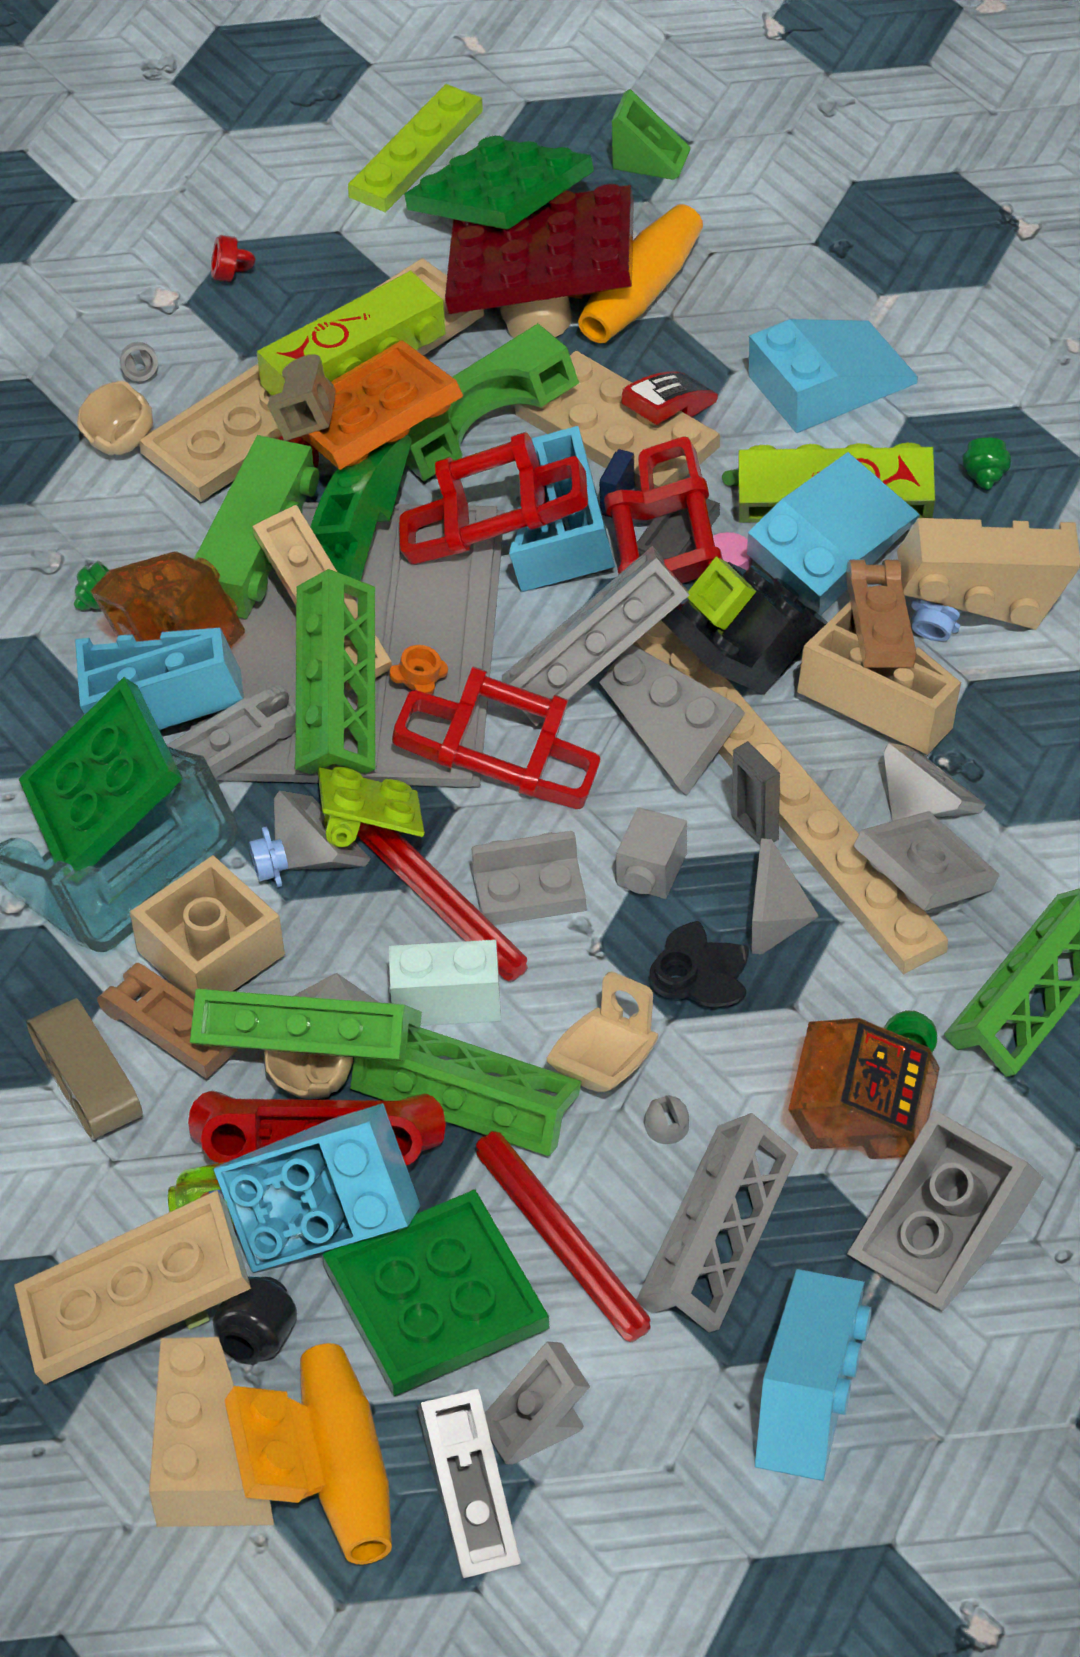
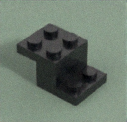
M728 562L756 590V593L726 630L715 626L690 600H687L685 604L680 603L661 621L713 673L765 695L799 651L804 648V645L828 622L809 607L803 610L795 602L799 594L783 580L776 577L772 581L765 573L753 565L745 570Z

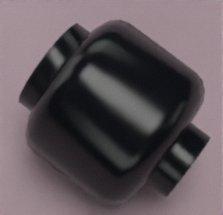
M248 1276L251 1289L223 1301L213 1317V1329L216 1336L219 1337L223 1351L236 1360L251 1363L256 1360L262 1361L274 1357L296 1322L297 1308L294 1301L288 1294L286 1287L271 1277Z

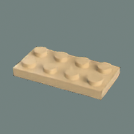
M578 351L572 353L570 357L579 384L542 407L515 404V415L547 434L579 426L587 458L604 468H607L611 458L618 449L634 453L635 486L640 489L638 456L642 450L686 436L691 440L696 449L700 465L720 448V433L682 411L655 425L621 403L623 388L632 382ZM685 456L659 463L654 467V489L683 480L689 474Z
M217 1190L14 1285L34 1371L44 1384L251 1289L226 1201Z

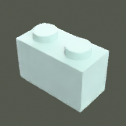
M496 940L389 946L392 1004L407 1005L421 1011V1026L501 1021Z

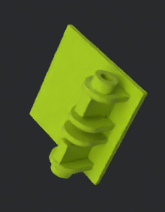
M319 767L318 778L322 813L326 826V838L332 845L336 847L351 845L357 837L361 822L420 837L424 836L425 832L418 792L412 790L408 784L395 779H385L383 782L363 778L359 772L346 767H335L333 770Z

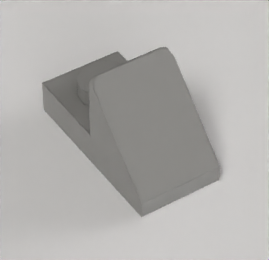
M547 1341L485 1412L491 1441L506 1464L514 1465L578 1433L584 1427L573 1406L590 1388V1385L563 1343Z

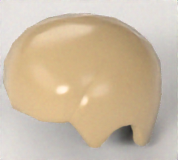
M568 296L500 306L502 319L505 320L508 332L513 338L537 323L554 337H557L565 332L572 321Z
M116 381L104 384L88 395L79 408L77 425L82 434L96 449L111 456L114 454L122 455L139 446V440L150 432L153 426L152 407L149 406L145 397L132 388L129 383Z
M264 1051L265 1069L273 1081L288 1093L303 1099L329 1097L331 1093L337 1092L346 1082L353 1064V1057Z

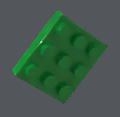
M489 136L481 139L478 142V146L466 154L452 158L449 161V165L440 171L424 176L420 180V184L404 193L407 210L509 229L594 172L592 157L589 154L572 152L567 147L549 148L538 146L533 141L520 143L504 140L502 136Z
M123 677L19 778V781L60 875L75 883L84 873L96 865L101 857L126 833L130 832L157 803L168 796L183 778L138 685Z
M476 1189L415 1214L408 1227L340 1246L322 1254L324 1267L394 1396L550 1329L549 1315Z

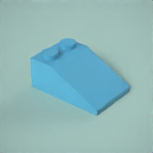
M789 319L749 335V377L796 434L917 384L918 376L869 321Z
M847 452L781 499L748 532L747 555L774 579L777 577L791 586L799 594L797 599L821 616L848 589L846 580L848 560H865L866 565H872L917 521L920 514Z

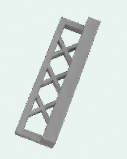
M652 546L502 675V682L553 699L554 695L569 699L689 596V592L667 568L662 555ZM523 711L535 726H538L545 720L543 717Z
M753 1113L717 1126L636 1299L637 1302L652 1314L677 1306L708 1333L720 1328L798 1155L795 1149ZM759 1144L776 1158L769 1175L761 1176L755 1154ZM748 1186L753 1211L750 1218L741 1219L735 1196L740 1187ZM728 1230L733 1255L730 1262L721 1264L715 1239L719 1231ZM700 1275H708L713 1295L709 1308L691 1294Z

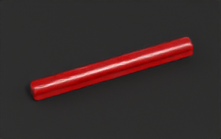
M361 822L357 836L465 941L496 940L498 972L505 980L512 982L519 976L524 975L528 969L526 964L527 957L407 840L395 830Z
M496 1131L490 1132L486 1137H481L476 1143L479 1159L621 1336L629 1342H634L640 1336L646 1335L651 1328L649 1324L650 1316L501 1133Z

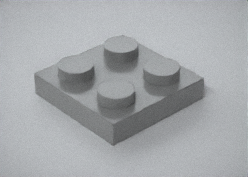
M930 811L862 829L854 844V847L870 861L871 866L875 870L887 876L905 893V896L911 903L919 906L924 911L992 891L1000 876L996 870Z

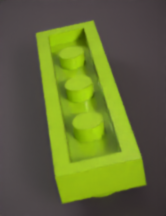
M445 84L348 183L349 198L386 213L483 112L482 98Z

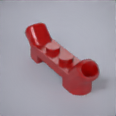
M209 1091L201 1094L193 1102L189 1113L188 1125L191 1137L195 1142L202 1144L206 1155L217 1164H224L330 1119L383 1103L404 1162L408 1166L417 1159L421 1151L441 1145L444 1140L446 1120L441 1104L433 1096L426 1093L399 1101L236 1099L218 1091Z

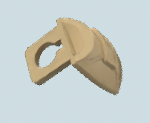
M608 972L603 977L601 1009L595 1008L574 1023L556 1042L547 1056V1062L562 1075L582 1081L581 1086L587 1089L606 1092L615 1088L641 1065L658 1039V1033L651 1031L652 990L648 986L618 973ZM621 990L629 993L638 1004V1013H634L629 1019L623 1017V1008L616 1000V991Z

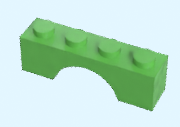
M537 323L454 375L453 378L457 381L463 397L453 402L449 410L442 415L426 418L410 428L408 435L411 437L412 442L406 465L419 478L425 481L436 474V461L451 457L454 461L463 457L461 450L462 438L470 425L482 415L499 407L513 404H528L542 407L579 384L568 348Z

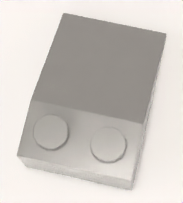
M934 1110L847 1254L939 1310L944 1311L1013 1230L1044 1178L1028 1162Z

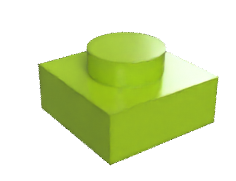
M715 557L689 589V596L687 598L715 626L726 630L756 593V590L726 561Z

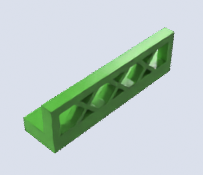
M327 569L297 586L295 769L312 775L318 772L319 767L326 768L332 764H337L367 774L375 770V586ZM344 593L358 598V617L354 619L344 604ZM348 635L358 651V662L355 665L344 649V637ZM346 681L349 682L358 696V708L356 710L353 709L344 695V683ZM346 727L349 728L358 742V754L344 749V729Z
M1080 888L1056 895L947 1029L944 1035L956 1050L980 1045L1005 1077L1016 1075L1079 996ZM1062 952L1073 953L1074 976L1070 981L1059 980L1058 956ZM1034 987L1045 988L1046 1011L1042 1016H1030L1029 993ZM1005 1023L1016 1024L1017 1047L1011 1054L995 1036Z
M196 989L190 1043L204 1046L405 1062L408 1027L420 1028L422 1012L403 1004Z
M408 1027L405 1062L354 1058L350 1089L385 1101H399L426 1093L433 1096L444 1109L446 1122L484 1135L496 1131L501 1133L511 1144L550 1156L558 1147L563 1114L579 1096L582 1081L421 1027ZM438 1056H446L452 1058V1060H444L438 1058ZM486 1073H497L503 1076L495 1077ZM545 1089L557 1093V1095L554 1097L536 1090Z

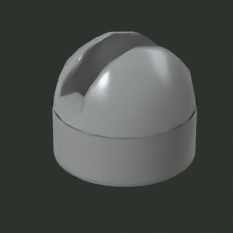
M130 343L120 354L119 362L125 376L133 381H145L151 378L157 370V356L152 347L146 343ZM132 351H140L146 368L137 371L131 354Z
M671 1095L652 1100L645 1113V1129L648 1136L661 1144H673L681 1141L689 1130V1113L686 1105L679 1098ZM665 1113H671L676 1123L668 1125Z

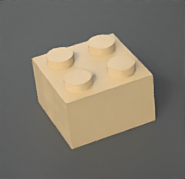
M214 855L130 911L137 951L169 982L194 1000L196 989L234 991L285 955L280 916Z

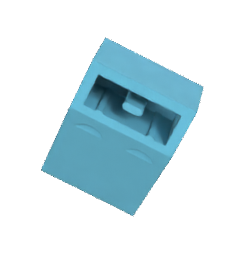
M383 1103L330 1119L214 1168L252 1273L408 1227L421 1207Z

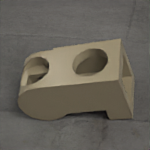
M306 355L300 357L283 369L282 376L285 380L282 393L270 396L267 404L285 441L328 428L335 402V387L325 377L320 356Z

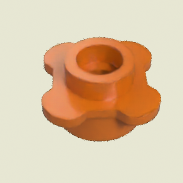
M413 645L403 651L400 663L390 668L389 676L395 683H404L411 690L431 695L434 693L437 680L447 676L448 665L441 660L439 654L431 647Z

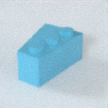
M579 426L532 438L540 466L571 456L578 457L586 470L588 505L583 510L553 521L543 527L534 530L524 527L517 530L515 542H511L509 555L521 592L615 567ZM572 477L545 485V503L568 494L572 489Z
M221 628L162 632L160 640L136 641L133 634L119 635L117 643L95 645L92 644L90 638L75 639L79 700L84 715L123 677L138 685L159 730L211 713L224 711L244 699L241 669Z
M796 1269L763 1378L755 1468L824 1481L839 1414L845 1415L848 1407L851 1380H848L847 1377L855 1378L858 1371L862 1343L856 1342V1339L866 1341L872 1308L862 1305L863 1281Z

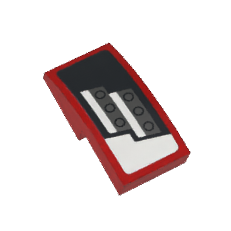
M670 371L644 377L624 387L621 403L655 425H658L679 411L690 417L695 416L716 403L718 394L682 372Z

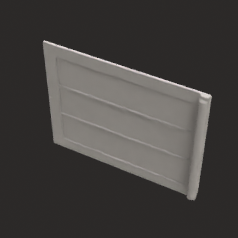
M304 502L302 506V515L309 526H311L319 502ZM394 504L390 521L376 523L361 577L362 582L375 586V635L391 659L392 666L400 663L403 651L410 646L425 645L434 649L439 654L441 660L448 665V673L446 677L437 680L434 693L431 695L460 703L464 687L473 666L487 671V677H490L503 534L472 544L469 551L457 555H450L418 564H410L400 550L399 517L403 512L422 505ZM468 506L469 525L503 514L505 510H497V506ZM444 519L420 527L416 531V543L444 537ZM272 567L268 575V584L264 598L260 602L255 601L247 619L209 611L206 629L221 628L241 669L244 698L250 699L261 691L274 686V684L276 686L279 684L290 695L287 705L284 706V709H286L288 705L296 704V605ZM352 596L358 605V598ZM390 671L376 677L375 770L367 774L359 772L363 778L383 782L385 779H395L408 785L480 787V773L454 764L450 769L393 744L394 726L408 693L413 690L406 687L404 683L398 684L393 682L389 676ZM344 686V695L353 709L356 710L358 708V696L353 689L347 691ZM479 697L474 715L461 745L481 753L484 750L488 698ZM222 711L192 719L191 730ZM417 711L412 713L406 728L416 734L443 744L452 721ZM346 727L344 729V749L358 754V742L349 728ZM296 731L286 739L278 738L274 743L213 779L224 781L319 783L318 772L311 775L295 769ZM332 764L326 767V769L333 770L335 767L343 766Z

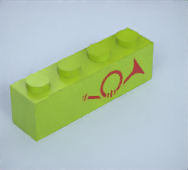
M410 270L258 350L257 359L261 386L271 396L282 393L285 384L282 376L283 369L292 361L306 355L320 356L325 377L331 382L401 340L415 350H418L446 335L443 299Z
M856 443L845 448H824L818 444H805L797 449H776L771 445H755L749 449L738 450L739 523L759 522L781 499L847 452L920 514L919 518H933L935 504L933 447H921L916 443H901L891 448H873L869 444Z

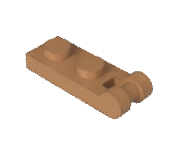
M849 559L846 571L847 588L863 668H914L917 652L901 582L900 561L883 560L882 565H866L865 560Z
M135 963L123 974L124 981L117 987L109 986L97 997L99 1006L110 1018L117 1021L121 1019L206 1079L239 1049L190 1043L194 999L140 963ZM137 996L142 997L138 1002L134 1000Z

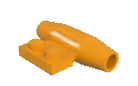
M678 204L636 236L633 240L631 287L569 296L582 299L584 295H591L578 319L579 328L588 339L596 343H605L641 316L680 271L703 229L702 218L696 210L688 205Z
M324 1343L313 1346L302 1354L300 1358L301 1403L289 1398L286 1391L234 1386L225 1398V1405L245 1498L299 1503L301 1499L318 1493L322 1507L347 1561L353 1564H370L386 1557L392 1549L389 1481L370 1404L345 1350L340 1345Z

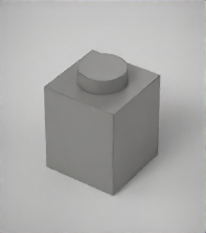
M637 807L616 852L617 886L628 888L638 894H649L666 899L687 855V820Z

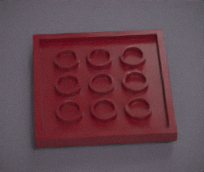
M605 184L597 187L594 191L581 193L564 191L509 229L453 219L445 292L448 314L631 287L634 199L631 185Z

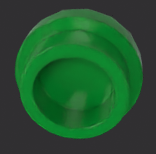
M986 437L974 439L968 443V451L963 454V467L966 469L967 474L976 480V483L985 490L991 489L993 484L1001 480L1003 474L1010 469L1011 454L1006 450V443L1004 441Z
M96 561L91 567L85 565L78 571L76 576L78 584L74 589L76 596L74 601L75 608L79 610H89L91 608L102 610L106 607H113L119 601L117 596L122 591L112 572L103 563Z
M914 1010L896 1013L888 1019L883 1033L927 1051V1058L937 1045V1029L933 1021L926 1015ZM883 1038V1040L901 1047L898 1057V1048L883 1042L887 1052L897 1062L902 1063L905 1047Z

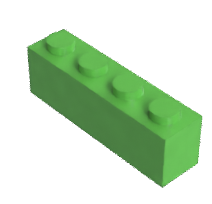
M261 435L256 436L188 570V574L209 611L247 619L255 601L260 602L264 598L268 584V575L273 566L253 535V525L294 505H297L302 513V506L307 496L312 497L315 494L319 482V470L314 467L311 446ZM189 588L190 598L193 604L196 605V608L201 609L191 589Z

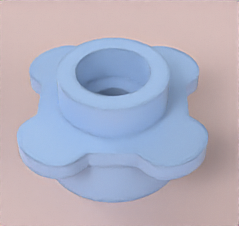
M921 599L913 600L911 608L915 610V613L912 616V629L915 633L929 640L946 641L950 638L951 633L959 632L960 624L956 620L959 619L960 613L955 608Z
M267 826L262 827L263 838L249 841L254 869L259 882L274 878L276 887H282L279 871L288 869L285 850L281 839L271 841Z

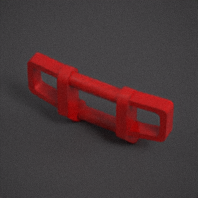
M527 432L512 436L511 442L454 461L451 457L436 461L435 473L443 498L407 510L400 515V550L410 564H418L469 551L472 544L524 527L534 530L583 510L588 505L586 470L576 456L540 466L533 442ZM516 461L520 476L521 508L469 525L468 503L461 479ZM572 477V489L568 494L545 503V485ZM444 519V537L416 543V531L420 527Z
M683 436L646 448L639 453L641 491L621 489L607 494L604 498L606 513L613 519L621 564L617 569L618 575L640 557L632 519L650 520L687 507L696 550L665 559L664 563L681 583H685L699 578L715 557L723 560L721 549L715 547L706 500L709 497L707 481L702 478L694 445L688 437ZM685 456L690 477L654 489V467L659 463Z
M474 666L468 676L460 703L417 690L409 692L392 735L394 745L434 761L439 765L451 769L454 764L517 786L521 794L574 809L584 807L601 760L600 756L594 752L556 738L567 709L568 699L557 695L550 699L487 677V671ZM480 696L545 718L527 768L461 746ZM419 711L452 721L443 744L408 730L406 726L412 713ZM549 756L582 768L586 775L581 787L570 788L541 779Z

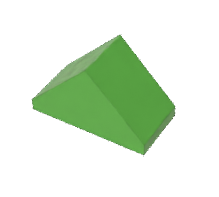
M631 89L624 92L612 119L613 169L671 180L676 179L682 171L691 147Z

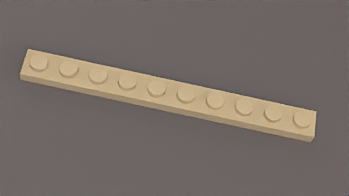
M661 620L633 643L636 647L736 703L745 712L718 753L733 770V749L748 741L780 772L779 826L903 974L947 952L948 938L922 908L911 903L898 886L887 876L875 870L871 866L870 861L854 847L859 833L727 678L713 673Z

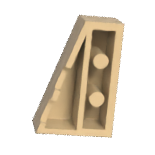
M918 518L897 550L898 560L901 565V582L904 595L1035 630L1080 568L1076 522H1060L1059 529L1029 528V521H1013L1012 528L982 527L981 520Z
M849 602L804 645L797 692L928 755L953 729L961 682L919 647L916 648L914 668H863L851 603Z
M219 1337L161 1338L149 1484V1494L157 1527L274 1525L270 1500L245 1498L225 1405V1398L234 1387V1383Z

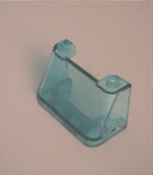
M168 747L183 779L130 832L126 833L109 849L93 867L88 866L82 870H73L71 864L62 861L55 863L50 851L41 857L38 849L32 842L19 837L9 838L0 843V886L78 945L96 952H107L133 933L130 917L131 910L212 855L219 861L226 856L236 842L237 823L204 756Z

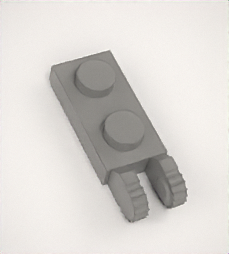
M274 684V686L261 691L250 699L245 697L167 744L182 778L194 791L274 743L278 738L286 739L296 731V704L292 703V705H288L284 709L290 696L287 690L279 684L277 686Z

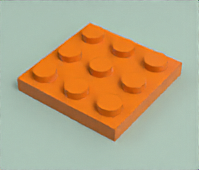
M401 340L331 381L336 393L329 427L301 437L338 469H342L345 466H353L364 461L368 457L369 452L382 444L403 438L409 433L411 427L426 418L442 415L449 410L453 402L462 398L463 394L453 377Z

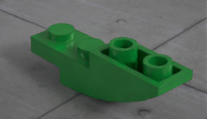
M408 434L397 441L382 444L369 452L368 457L356 465L337 469L323 492L310 528L338 573L361 581L376 523L390 521L412 442Z

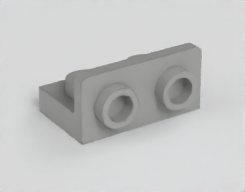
M573 831L550 832L539 836L507 841L497 840L488 844L475 845L471 848L473 878L480 912L493 925L587 911L586 895L577 860L576 838Z

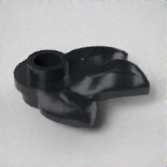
M699 921L690 922L676 928L666 938L665 951L661 952L651 965L650 983L657 993L671 999L689 997L699 1004L709 1007L735 1004L746 997L747 990L737 978L747 964L749 947L734 943L707 942V935L702 924Z

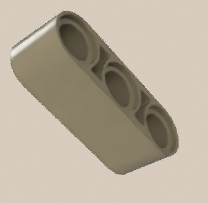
M77 998L26 1021L36 1050L92 1140L143 1116L142 1107L133 1086Z

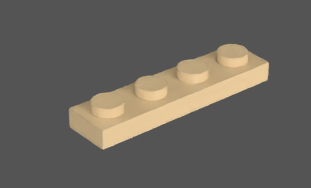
M297 505L253 525L254 537L295 605L298 585L327 569L337 572ZM344 593V604L354 619L358 617V605L351 595ZM348 635L344 637V649L355 665L358 662V651ZM375 635L376 678L390 671L392 661ZM348 681L344 683L347 691L353 689Z

